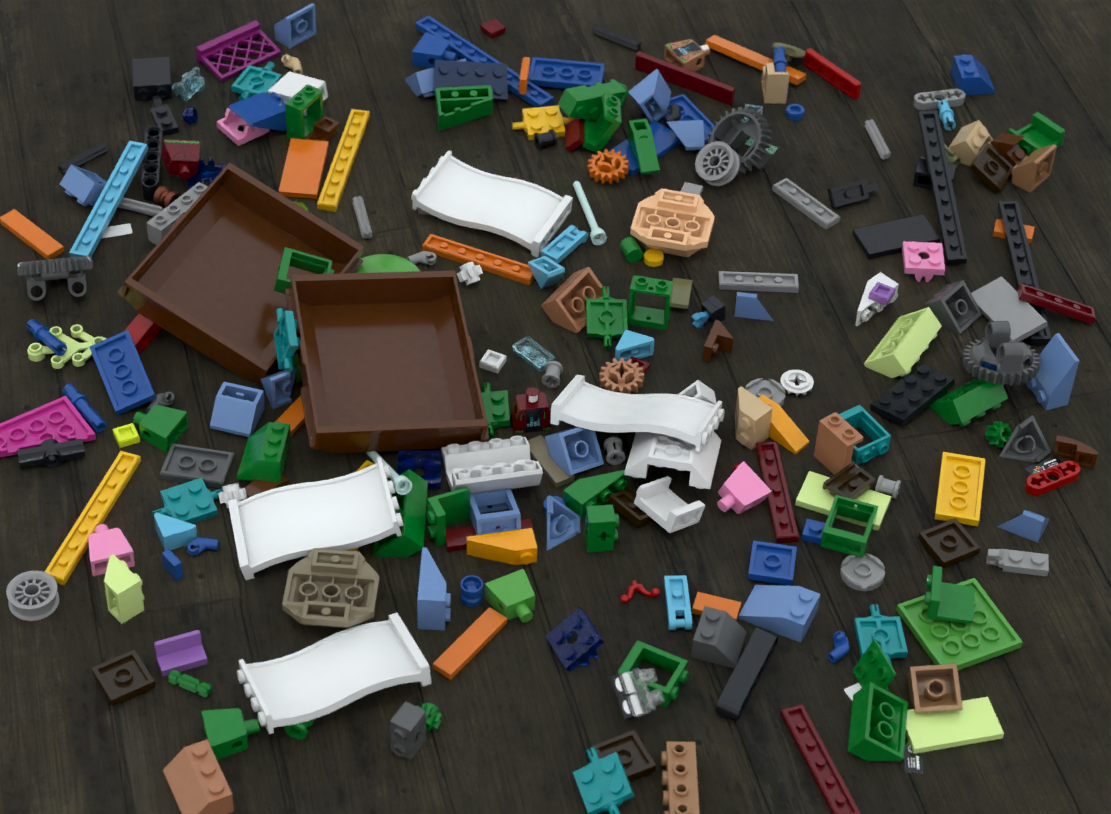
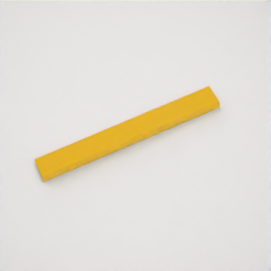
M351 109L317 202L318 210L336 212L365 132L370 111Z
M120 451L45 570L46 573L56 580L57 584L65 585L89 546L88 536L95 533V528L98 525L103 524L140 464V456Z

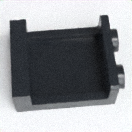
M170 58L132 59L135 101L152 100L151 97L159 95L161 99H172Z

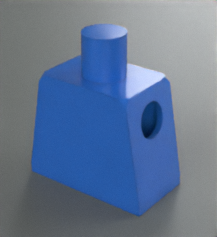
M425 32L412 51V66L433 68L435 60L457 61L458 54L451 52V43L448 40Z

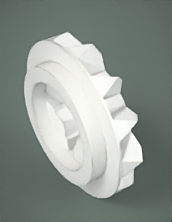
M789 370L781 376L780 384L788 391V394L795 393L798 396L799 393L806 395L807 392H811L814 381L811 375L805 371Z

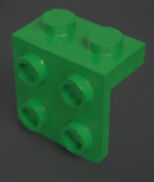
M467 487L428 498L426 530L428 537L434 540L436 546L445 544L446 526L469 518L470 490Z
M933 566L932 574H927L925 588H929V592L926 591L924 605H928L927 618L972 623L974 618L975 589L971 586L941 582L942 567Z

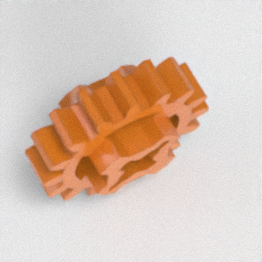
M605 149L604 153L597 151V156L592 154V159H588V173H590V178H595V182L601 180L602 184L605 181L612 184L613 180L619 182V178L624 179L625 174H628L629 162L626 155L622 156L621 151L615 153V149H612L611 152Z

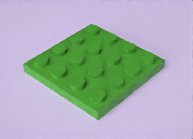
M975 578L958 583V585L971 586L975 589L974 618L970 624L927 618L928 605H924L925 595L897 604L896 611L935 665L957 664V670H961L1019 649L1023 643Z

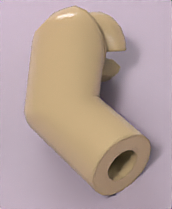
M288 54L283 55L281 58L283 65L293 69L294 73L302 75L303 71L299 59L290 57Z

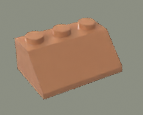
M590 267L574 272L541 307L552 322L574 333H578L586 325V298L597 299L602 297L601 288L603 286Z
M208 740L184 747L163 769L164 776L181 814H228L234 812L232 792Z

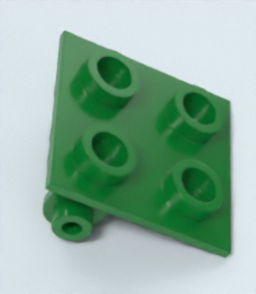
M874 639L852 672L862 688L871 682L891 693L888 685L896 673L878 642Z

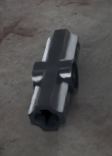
M47 439L40 446L17 450L20 468L41 464L54 468L59 466L64 460L85 457V450L82 439L60 443L55 439Z

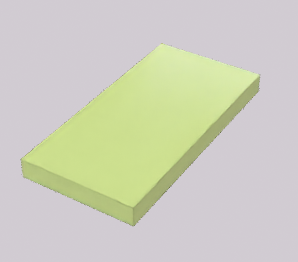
M809 471L795 505L829 515L835 497L830 494L828 489H823V483L830 477ZM867 490L855 500L878 506L873 530L879 531L892 496ZM836 516L838 519L867 527L868 524L848 517Z
M982 697L962 701L963 709L958 711L915 713L914 709L907 710L906 737L913 754L1003 739L1004 732L989 698Z

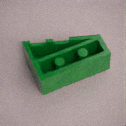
M615 79L609 80V83L604 84L597 82L595 86L590 87L586 85L565 89L558 106L569 117L597 120L603 112L602 95L604 93L614 95L621 102L626 90Z

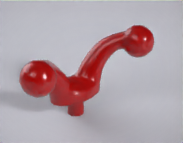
M633 580L632 586L628 587V595H622L620 601L627 603L632 599L635 591H639L648 597H657L660 595V590L654 588L649 592L644 588L643 584H637L636 580Z

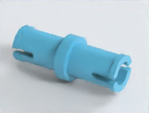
M942 100V105L939 101L937 107L944 128L951 130V125L954 129L956 127L954 112L950 109L949 102Z

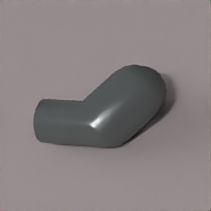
M170 391L157 394V398L151 401L146 412L148 413L154 405L170 406L175 399V395Z

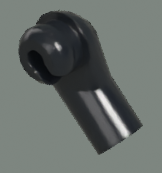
M675 103L669 105L667 110H670V115L663 118L665 126H669L667 122L678 121L681 118L680 106Z

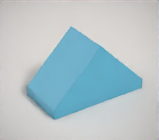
M546 256L528 262V266L541 290L557 284L565 273L564 267Z
M625 330L615 348V359L620 361L621 357H623L624 361H628L631 356L638 359L651 356L654 352L655 340L653 337Z
M157 512L154 514L156 532L164 550H174L187 546L189 542L197 538L196 525Z

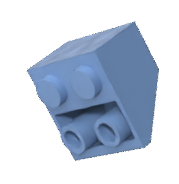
M656 69L628 92L641 114L650 123L658 121L667 114L671 90L659 70Z
M223 382L216 395L210 428L250 437L265 410L264 390Z

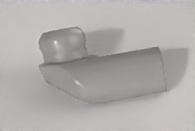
M421 251L408 256L406 259L413 264L433 265L437 260V256L433 252Z

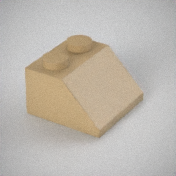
M742 386L738 388L735 410L736 440L750 450H753L756 443L764 442L769 437L773 408Z

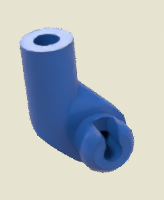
M197 537L188 543L187 552L190 555H198L206 549L218 550L219 539Z
M838 631L833 635L835 649L827 654L831 663L837 662L850 650L848 637H846L843 631Z

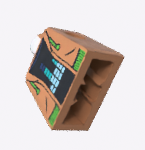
M692 39L669 43L665 45L664 60L695 72L703 68L705 56L710 54V49L706 44L699 46Z

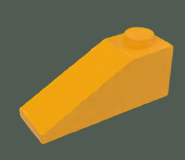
M762 394L759 399L773 408L769 437L796 455L809 444V440L779 404Z
M532 528L466 537L467 555L511 565L537 562V544Z

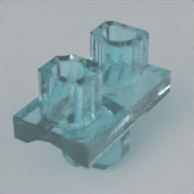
M194 67L190 72H186L182 76V80L172 86L175 95H181L183 101H188L197 91L201 92L205 88V79L200 76L199 67Z

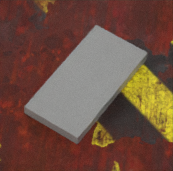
M1002 276L971 293L982 314L990 322L1009 321L1011 327L1010 340L1012 341L1017 340L1016 342H1020L1047 327V321L1028 302L1019 300L1018 292Z

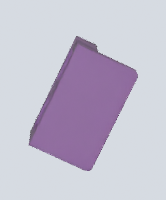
M199 630L154 643L156 660L162 677L168 676L173 669L182 672L208 664Z

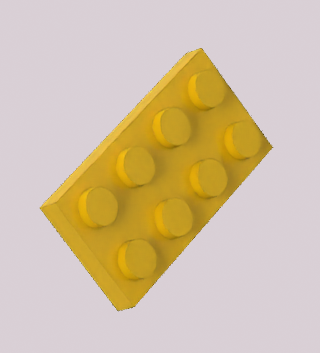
M943 452L934 519L950 521L956 518L960 524L978 527L985 469L984 458Z

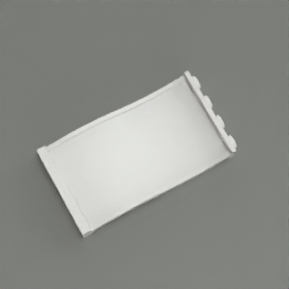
M449 150L444 156L440 157L438 164L431 168L427 178L422 180L419 188L415 189L411 196V200H413L412 209L414 210L420 208L442 220L504 236L531 250V255L535 257L540 256L541 251L547 246L570 214L573 197L565 195L563 198L546 188L524 180L503 177L478 170L454 158L452 151Z
M576 375L552 403L550 424L559 425L561 421L577 427L608 433L650 432L664 434L692 443L696 446L695 451L700 452L703 446L707 445L709 437L713 436L714 429H718L719 422L723 421L725 410L722 409V401H718L714 405L685 395L613 392L585 382V376Z
M379 457L376 464L345 476L287 485L256 494L240 502L237 499L229 500L228 505L239 565L245 580L253 579L254 573L272 565L307 556L314 548L348 550L373 543L395 533L397 537L402 536L400 526L404 524L401 514L396 513L399 505L396 496L392 497L395 489L392 480L388 481V478L391 477L388 464L384 465L382 458Z
M398 613L389 615V620L367 623L337 632L309 647L281 658L245 664L244 660L241 659L239 660L240 670H237L240 684L244 683L246 697H251L250 701L253 711H258L257 715L260 725H265L269 734L274 733L273 729L275 727L313 720L342 708L365 695L387 687L411 682H420L422 687L431 684L429 664Z

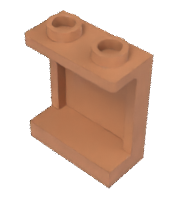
M834 412L819 420L814 457L835 475L853 462L851 460L853 447L863 441V436L838 413Z

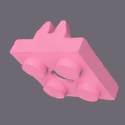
M229 108L226 110L225 118L217 121V128L238 146L269 132V129L250 126ZM240 126L244 127V132L239 131L238 128Z
M903 241L902 254L905 274H915L917 282H920L923 276L926 282H929L933 275H944L945 264L942 243ZM920 253L923 254V259L919 256Z

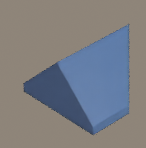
M703 120L667 122L686 146V150H701L705 146Z
M737 292L734 317L774 321L757 299V294Z
M298 365L293 366L294 370L292 372L282 370L261 379L272 409L292 402L290 396Z
M551 495L547 497L546 502L547 551L581 533L580 516Z
M1024 510L1022 515L997 527L1038 543L1049 522V518Z

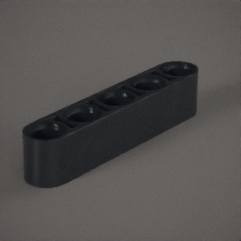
M152 126L145 130L144 143L148 145V151L143 159L141 184L143 198L147 201H154L155 191L161 186L163 158L161 151L163 134L162 129L157 126Z
M760 628L754 630L717 702L715 713L736 721L740 719L776 648L778 635Z

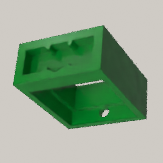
M307 84L285 103L288 140H291V138L305 139L313 132V125L324 116L323 90ZM307 109V116L304 117V111Z
M285 247L280 259L273 291L285 294V289H289L290 280L286 279L289 266L316 274H333L334 270L331 269L332 260Z
M633 275L629 294L628 325L667 330L671 313L673 281ZM637 292L666 296L665 310L636 306Z
M835 495L823 530L820 546L864 558L876 521L878 506ZM840 515L868 523L864 536L833 528L836 516Z
M637 640L617 674L631 673L637 690L636 695L667 708L671 700H676L681 683L685 684L688 679V661ZM642 661L674 673L666 687L635 675ZM622 676V677H620V678H621V681H622L624 690L627 691V688H626V685H625V682H624V679H623V676Z

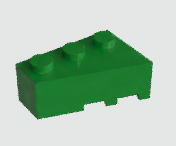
M491 85L436 88L435 105L438 130L440 131L491 115L493 109Z

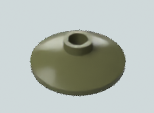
M784 43L772 44L773 49L777 47V52H779L778 46L784 47L785 59L787 61H792V58L805 57V51L795 46Z

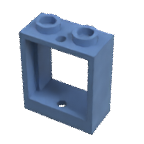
M510 488L470 493L469 516L476 535L521 529V514ZM509 509V511H502V512H495V513H488V514H480V513H483V512H491V511H498V510Z

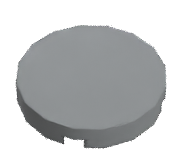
M758 378L750 381L745 387L747 391L757 398L763 394L779 404L780 407L784 405L785 389L775 380L768 379L767 381L763 380V378Z
M865 553L864 558L849 555L842 562L840 575L847 586L859 591H872L883 583L885 567L877 557Z

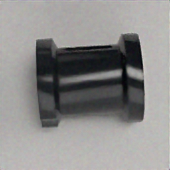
M554 129L541 134L538 132L534 133V143L538 149L551 144L553 146L557 145V136Z

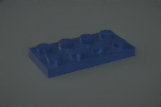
M448 60L434 61V97L436 88L491 85L493 101L508 100L507 64Z

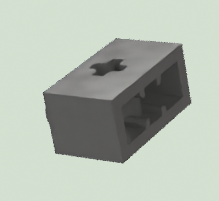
M405 701L390 721L391 751L400 757L412 760L426 741V711Z

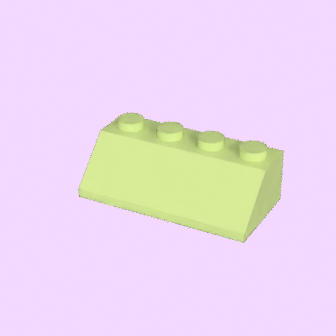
M927 307L900 316L865 361V367L890 378L904 377L909 374L911 367L919 361V356L929 347L928 344L937 336V332L942 327L931 309Z

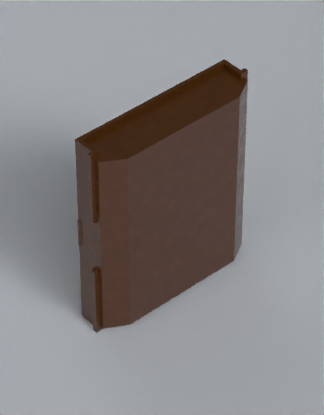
M229 162L191 207L169 228L170 231L126 279L117 295L125 298L139 314L239 377L258 382L263 386L261 379L279 370L273 335L277 327L276 310L283 308L285 311H288L285 294L273 291L284 248L332 260L331 269L334 270L333 274L355 273L363 263V260L360 258L365 247ZM289 266L286 279L291 280V275L316 273Z
M455 270L291 275L290 287L285 289L288 311H293L294 320H297L296 335L300 339V347L297 351L303 382L301 397L310 449H320L337 454L441 449L449 444L465 445L471 441H489L488 423L474 362L475 355L471 337L467 330Z

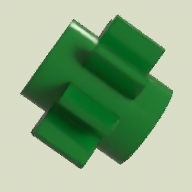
M994 421L993 425L987 426L986 439L989 441V445L1004 447V443H1007L1012 435V431L1008 427L1009 424H1003L1002 421Z
M423 703L422 707L416 705V707L426 711V732H430L431 728L437 730L442 716L437 706L432 703Z

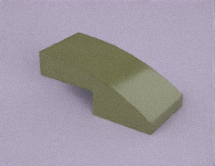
M673 278L671 307L688 309L693 280Z

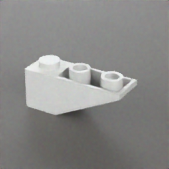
M881 272L871 278L866 284L857 311L855 325L859 326L864 321L867 322L871 316L881 312L886 306L869 299V293L877 282L896 289L895 295L889 303H893L897 299L899 284Z

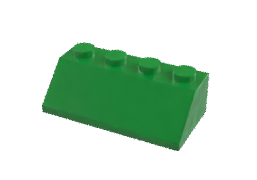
M410 469L401 475L406 476L412 482L411 491L406 495H400L396 491L392 494V497L396 496L399 505L396 513L401 514L404 524L400 526L402 536L397 537L395 533L375 541L373 555L376 557L408 558L424 548L428 482Z

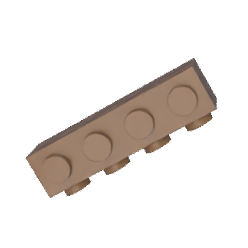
M667 741L666 751H661V766L666 767V771H662V785H666L667 791H663V805H667L668 811H664V814H699L695 742Z

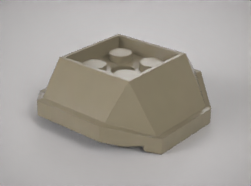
M314 548L307 554V557L289 569L282 610L305 626L343 629L359 626L362 622L374 618L380 577L365 561L360 552Z

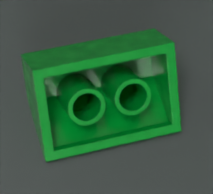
M974 379L938 398L929 406L949 425L959 424V426H964L971 422V418L984 416L986 410L1000 407L1002 405L1001 402L1008 399L1002 384L996 383L994 385L993 382L986 383L985 380L979 381V379Z
M268 422L248 437L237 474L238 480L281 482L291 445L290 424Z
M871 682L853 695L848 752L865 761L903 760L908 702Z

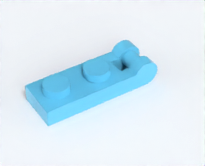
M570 225L541 251V257L546 256L559 264L581 243H585L588 240L589 233L584 230L579 231L576 226Z
M687 575L664 576L668 629L684 628L685 630H692ZM676 616H683L684 619H676Z

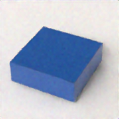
M169 549L162 552L164 569L176 581L182 578L181 561Z

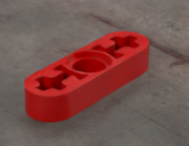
M1068 460L1030 475L1027 478L1025 490L1030 495L1040 496L1074 482L1079 477L1080 466L1078 463ZM1048 476H1055L1058 480H1050Z

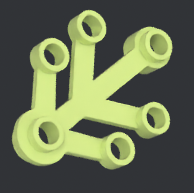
M76 324L70 330L72 337L85 341L79 343L63 334L60 327H52L49 331L67 346V349H64L66 350L64 355H54L51 358L52 367L60 369L70 358H72L74 366H83L85 361L93 356L90 346L107 338H94L85 333L81 325ZM40 343L30 344L27 350L29 359L34 362L43 360L45 354L54 353L49 347L42 346Z

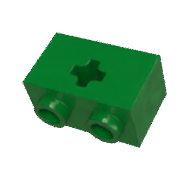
M613 505L586 506L584 536L587 552L614 550V542L618 541V531L615 527H619L618 513L614 514Z

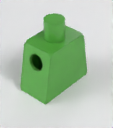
M524 569L485 583L486 601L498 613L507 617V620L519 617L521 622L526 623L533 618L531 611L535 609V594Z

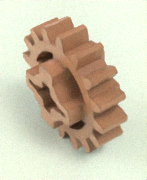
M621 357L620 361H617L614 358L613 363L605 362V367H601V372L599 373L600 386L605 387V390L631 394L632 391L638 393V388L643 387V368L639 367L638 362L632 364V359L624 361V358Z

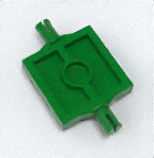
M604 286L601 288L602 297L597 299L586 298V334L588 338H602L604 341L603 348L607 350L608 346V350L612 349V339L621 338L625 330H628L627 299L610 297V287L607 286L605 289Z
M487 382V388L485 383L482 384L483 393L481 395L488 423V436L490 433L491 439H494V429L511 426L508 391L491 392V384Z

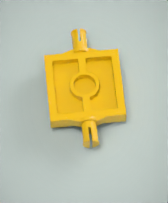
M558 105L522 109L523 122H512V130L524 129L528 140H534V133L538 132L541 134L548 132L550 129H554L557 137H565L564 125L575 118H564Z

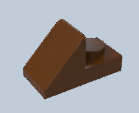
M1002 132L990 142L1013 167L1019 165L1027 156L1017 145L1024 136Z
M715 320L705 342L702 361L710 363L713 355L717 356L719 350L728 353L732 352L733 337L719 320Z

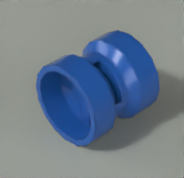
M469 575L462 579L460 600L465 606L475 607L483 601L482 579L475 575Z

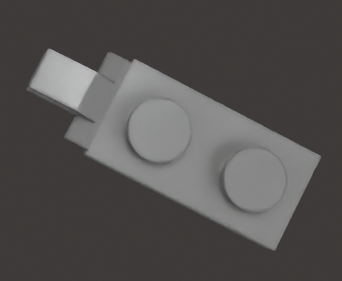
M988 549L986 564L997 565L1003 568L1005 572L1047 576L1049 572V554L1009 549Z

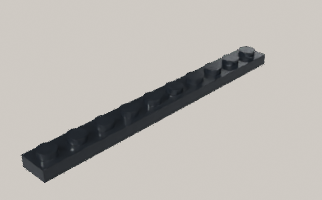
M919 111L918 120L947 264L967 263V254L938 111Z
M999 201L998 210L1017 289L1020 283L1039 289L1018 201ZM1029 303L1047 321L1045 309ZM1048 321L1047 327L1029 336L1030 345L1048 344L1052 338Z

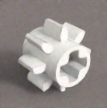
M472 261L459 267L461 271L457 273L460 282L465 281L466 285H470L480 281L479 275L483 273L480 264L474 265Z
M239 483L222 486L223 492L218 493L220 504L226 503L227 508H229V500L237 499L240 502L247 498L245 488H240Z

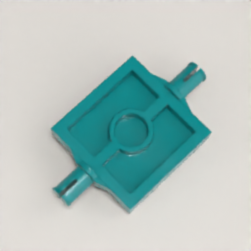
M268 62L264 68L249 65L233 83L232 92L242 94L239 97V101L263 92L268 93V90L282 78V75L272 72V69L275 67L273 62Z
M278 308L276 310L277 327L273 334L278 369L292 372L294 370L292 363L294 354L300 347V339L296 335L297 320H294L293 311H285L283 308Z
M202 478L162 490L160 491V496L164 503V508L152 511L153 518L157 512L192 524L218 515V510L214 500L219 499L218 493L223 492V488L211 492L206 488Z
M874 604L869 607L871 616L855 618L854 627L861 657L872 641L876 639L890 664L891 658H907L908 650L900 616L888 617L880 615L879 605L875 604L874 607Z
M595 747L590 748L591 751L587 749L586 753L590 763L574 771L573 774L588 814H598L603 811H609L610 814H620L618 806L625 800L635 796L620 756L617 752H614L599 759Z

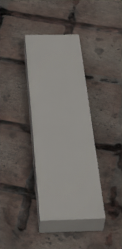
M788 178L773 185L772 191L825 230L839 223L840 216Z
M719 271L718 274L719 290L798 293L799 290L798 274Z

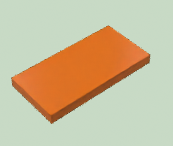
M291 138L278 191L279 194L284 197L317 199L329 141Z

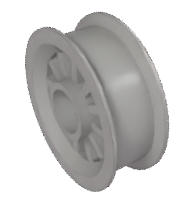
M719 141L704 146L698 153L695 162L698 175L713 186H722L729 183L738 173L740 166L737 153L728 144Z
M27 571L14 577L6 589L11 613L17 618L26 621H37L51 615L59 605L56 580L50 574L42 571Z

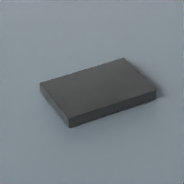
M172 443L160 471V479L186 483L202 478L205 486L221 489L223 488L222 486H225L235 459V453Z

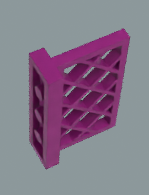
M256 20L196 47V61L199 64L204 63L220 82L243 73L249 65L256 67L281 55V50L260 30V24ZM259 37L263 40V42L252 41ZM241 45H248V49L237 48V47H239V46H241ZM251 46L261 47V51L250 50ZM263 49H271L273 52H263ZM228 51H229V52H234V53H233V56L223 55V54L226 53V52H228ZM236 53L246 54V58L235 56ZM249 55L259 56L256 60L248 59ZM213 58L219 59L218 63L210 62L209 60ZM221 60L231 61V65L221 64ZM234 62L244 63L241 67L233 66ZM219 69L229 70V72L222 75Z

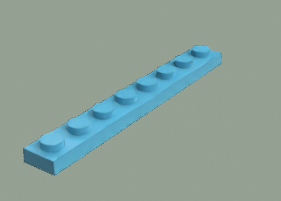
M134 141L128 142L69 252L70 257H92L148 151L147 144Z

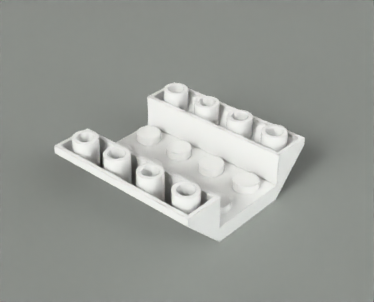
M636 432L624 475L633 478H646L649 465L668 467L679 471H691L689 486L698 489H710L721 439L714 432L713 436L709 437L707 445H704L700 452H696L694 444L679 438L658 433Z
M512 436L510 439L504 440L494 438L488 442L471 441L465 445L449 444L447 447L441 448L446 479L451 491L467 487L470 493L540 485L543 470L538 461L530 459V444L526 437Z

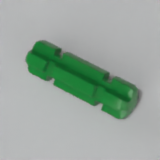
M175 669L168 675L170 683L179 684V687L194 693L199 692L198 695L208 697L212 692L211 684L204 681L201 683V680L185 673L181 675L182 672Z

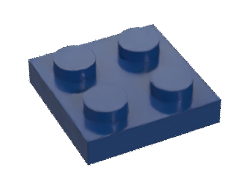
M753 540L748 579L792 586L797 547Z

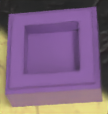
M877 282L869 293V299L887 306L895 295L896 289Z

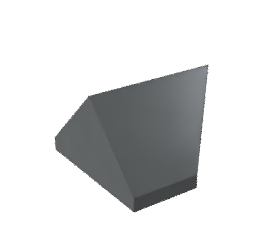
M1033 415L1017 425L999 457L1036 463L1051 453Z

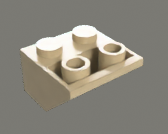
M980 120L962 127L949 146V149L960 157V163L970 166L984 145L989 143L993 147L990 143L993 139Z

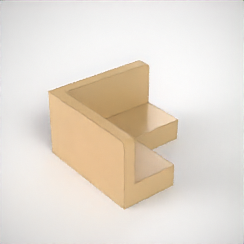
M766 63V66H763L761 78L764 103L786 104L789 73L775 72L774 63Z

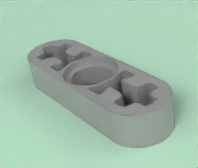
M960 89L918 93L914 97L913 106L918 110L938 109L937 104L940 101L943 105L942 100H947L950 107L961 106L964 104L965 92Z

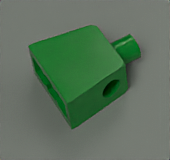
M154 405L147 414L137 411L133 422L139 425L141 438L166 453L169 452L171 444H175L189 427L186 411L160 405Z
M239 708L201 711L206 740H208L216 760L246 750L248 748L247 735L260 732L258 719L243 721L241 709Z

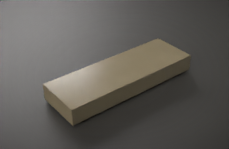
M542 435L527 440L530 444V457L532 460L539 462L543 473L555 488L574 481L575 475L568 476L550 457L546 440Z

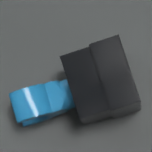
M713 295L701 303L702 312L691 316L695 320L692 324L697 329L707 319L711 323H714L715 320L721 322L725 319V305Z

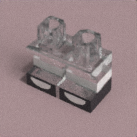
M635 668L630 672L610 677L616 696L619 697L618 702L625 720L631 721L655 711V706L665 701L661 689L649 692L647 684L658 681L653 668L643 670Z

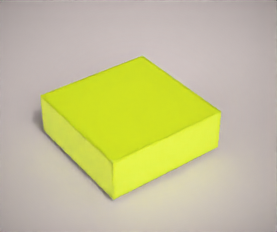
M133 423L113 429V435L119 448L140 442L139 434Z

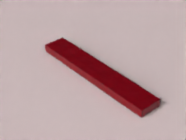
M638 52L636 54V70L651 74L658 69L663 79L667 82L730 106L734 102V87L645 53Z
M777 442L756 443L755 449L762 480L771 490L767 497V503L776 543L798 542L799 535Z
M803 704L781 710V717L831 813L861 814Z

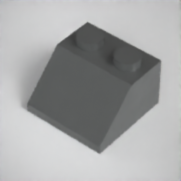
M964 280L947 284L924 304L926 308L929 307L944 328L957 335L961 334L982 315Z
M704 606L693 639L691 658L735 669L747 631L728 612Z

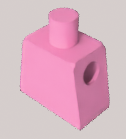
M743 461L718 491L722 499L717 502V505L723 512L732 508L737 514H741L763 502L771 493V490Z
M100 524L95 528V533L88 536L93 577L106 574L109 557L113 554L120 561L123 560L128 568L135 566L133 550L119 528L108 529L107 525Z

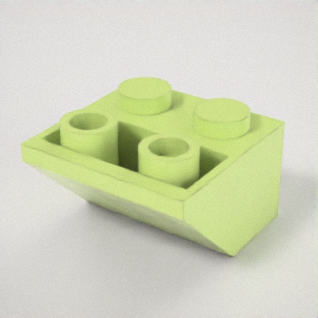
M114 554L111 555L104 578L108 611L123 624L144 611V595L141 589L142 580L138 574H133L123 560L120 561Z

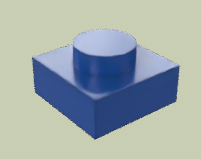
M807 519L802 540L821 544L826 523Z

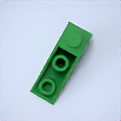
M648 120L629 121L627 139L641 174L660 172L652 130Z
M625 470L578 479L563 490L565 506L578 514L580 519L586 516V506H599L606 503L610 495L626 488L627 475H624Z

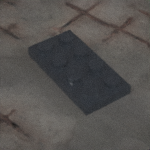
M921 363L870 403V410L904 426L955 385V378Z

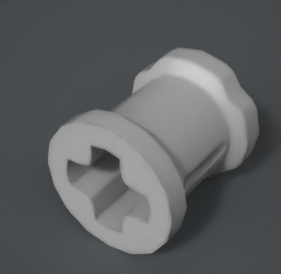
M549 361L545 364L546 373L542 377V383L544 386L553 389L560 385L559 376L563 372V366L557 361Z
M619 437L607 438L603 443L604 449L607 451V462L611 465H619L626 458L625 453L621 449L623 445L622 440Z
M880 475L875 491L891 495L893 499H896L901 481L889 480Z

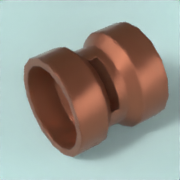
M160 186L155 191L153 199L156 204L164 205L166 208L181 195L175 191H170L165 186Z

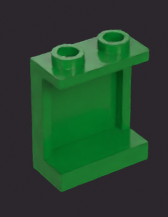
M607 93L602 95L603 112L596 122L584 119V143L582 147L595 153L597 151L601 152L621 124L620 99Z
M1037 112L1033 114L1031 124L1017 132L1010 128L1007 130V133L1024 136L1017 145L1029 156L1035 150L1053 144L1057 145V147L1061 146L1065 130Z

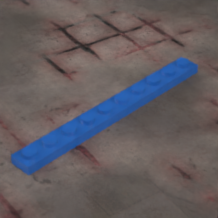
M429 15L415 22V28L423 34L427 32L448 40L451 43V52L457 53L461 59L466 58V62L502 64ZM507 67L508 90L535 108L547 107L554 103L553 96L528 81L526 95L520 94V75Z

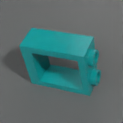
M861 405L839 414L853 428L859 427L873 441L860 448L853 447L851 460L856 465L866 463L870 459L882 455L889 450L891 435Z

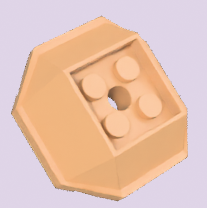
M661 188L655 192V195L638 203L630 234L636 237L646 250L658 249L662 253L690 257L701 248L708 247L715 216L704 204V200L700 195Z

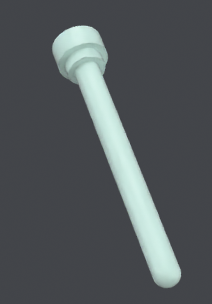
M575 181L573 187L591 228V241L594 245H602L607 240L605 231L598 227L580 182Z
M376 451L365 452L375 464L378 462L377 458L381 457ZM382 458L383 464L387 465V462ZM389 466L391 473L389 478L393 481L395 491L400 495L408 494L412 489V482L406 476H399Z

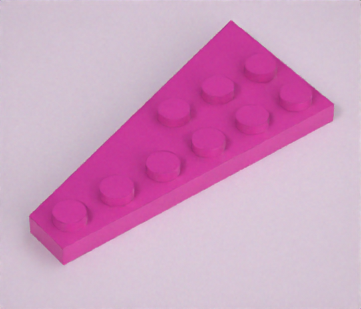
M63 396L0 423V457L16 455L17 450L40 446L47 439H55L59 443L77 439L87 442L96 440V434L67 396Z

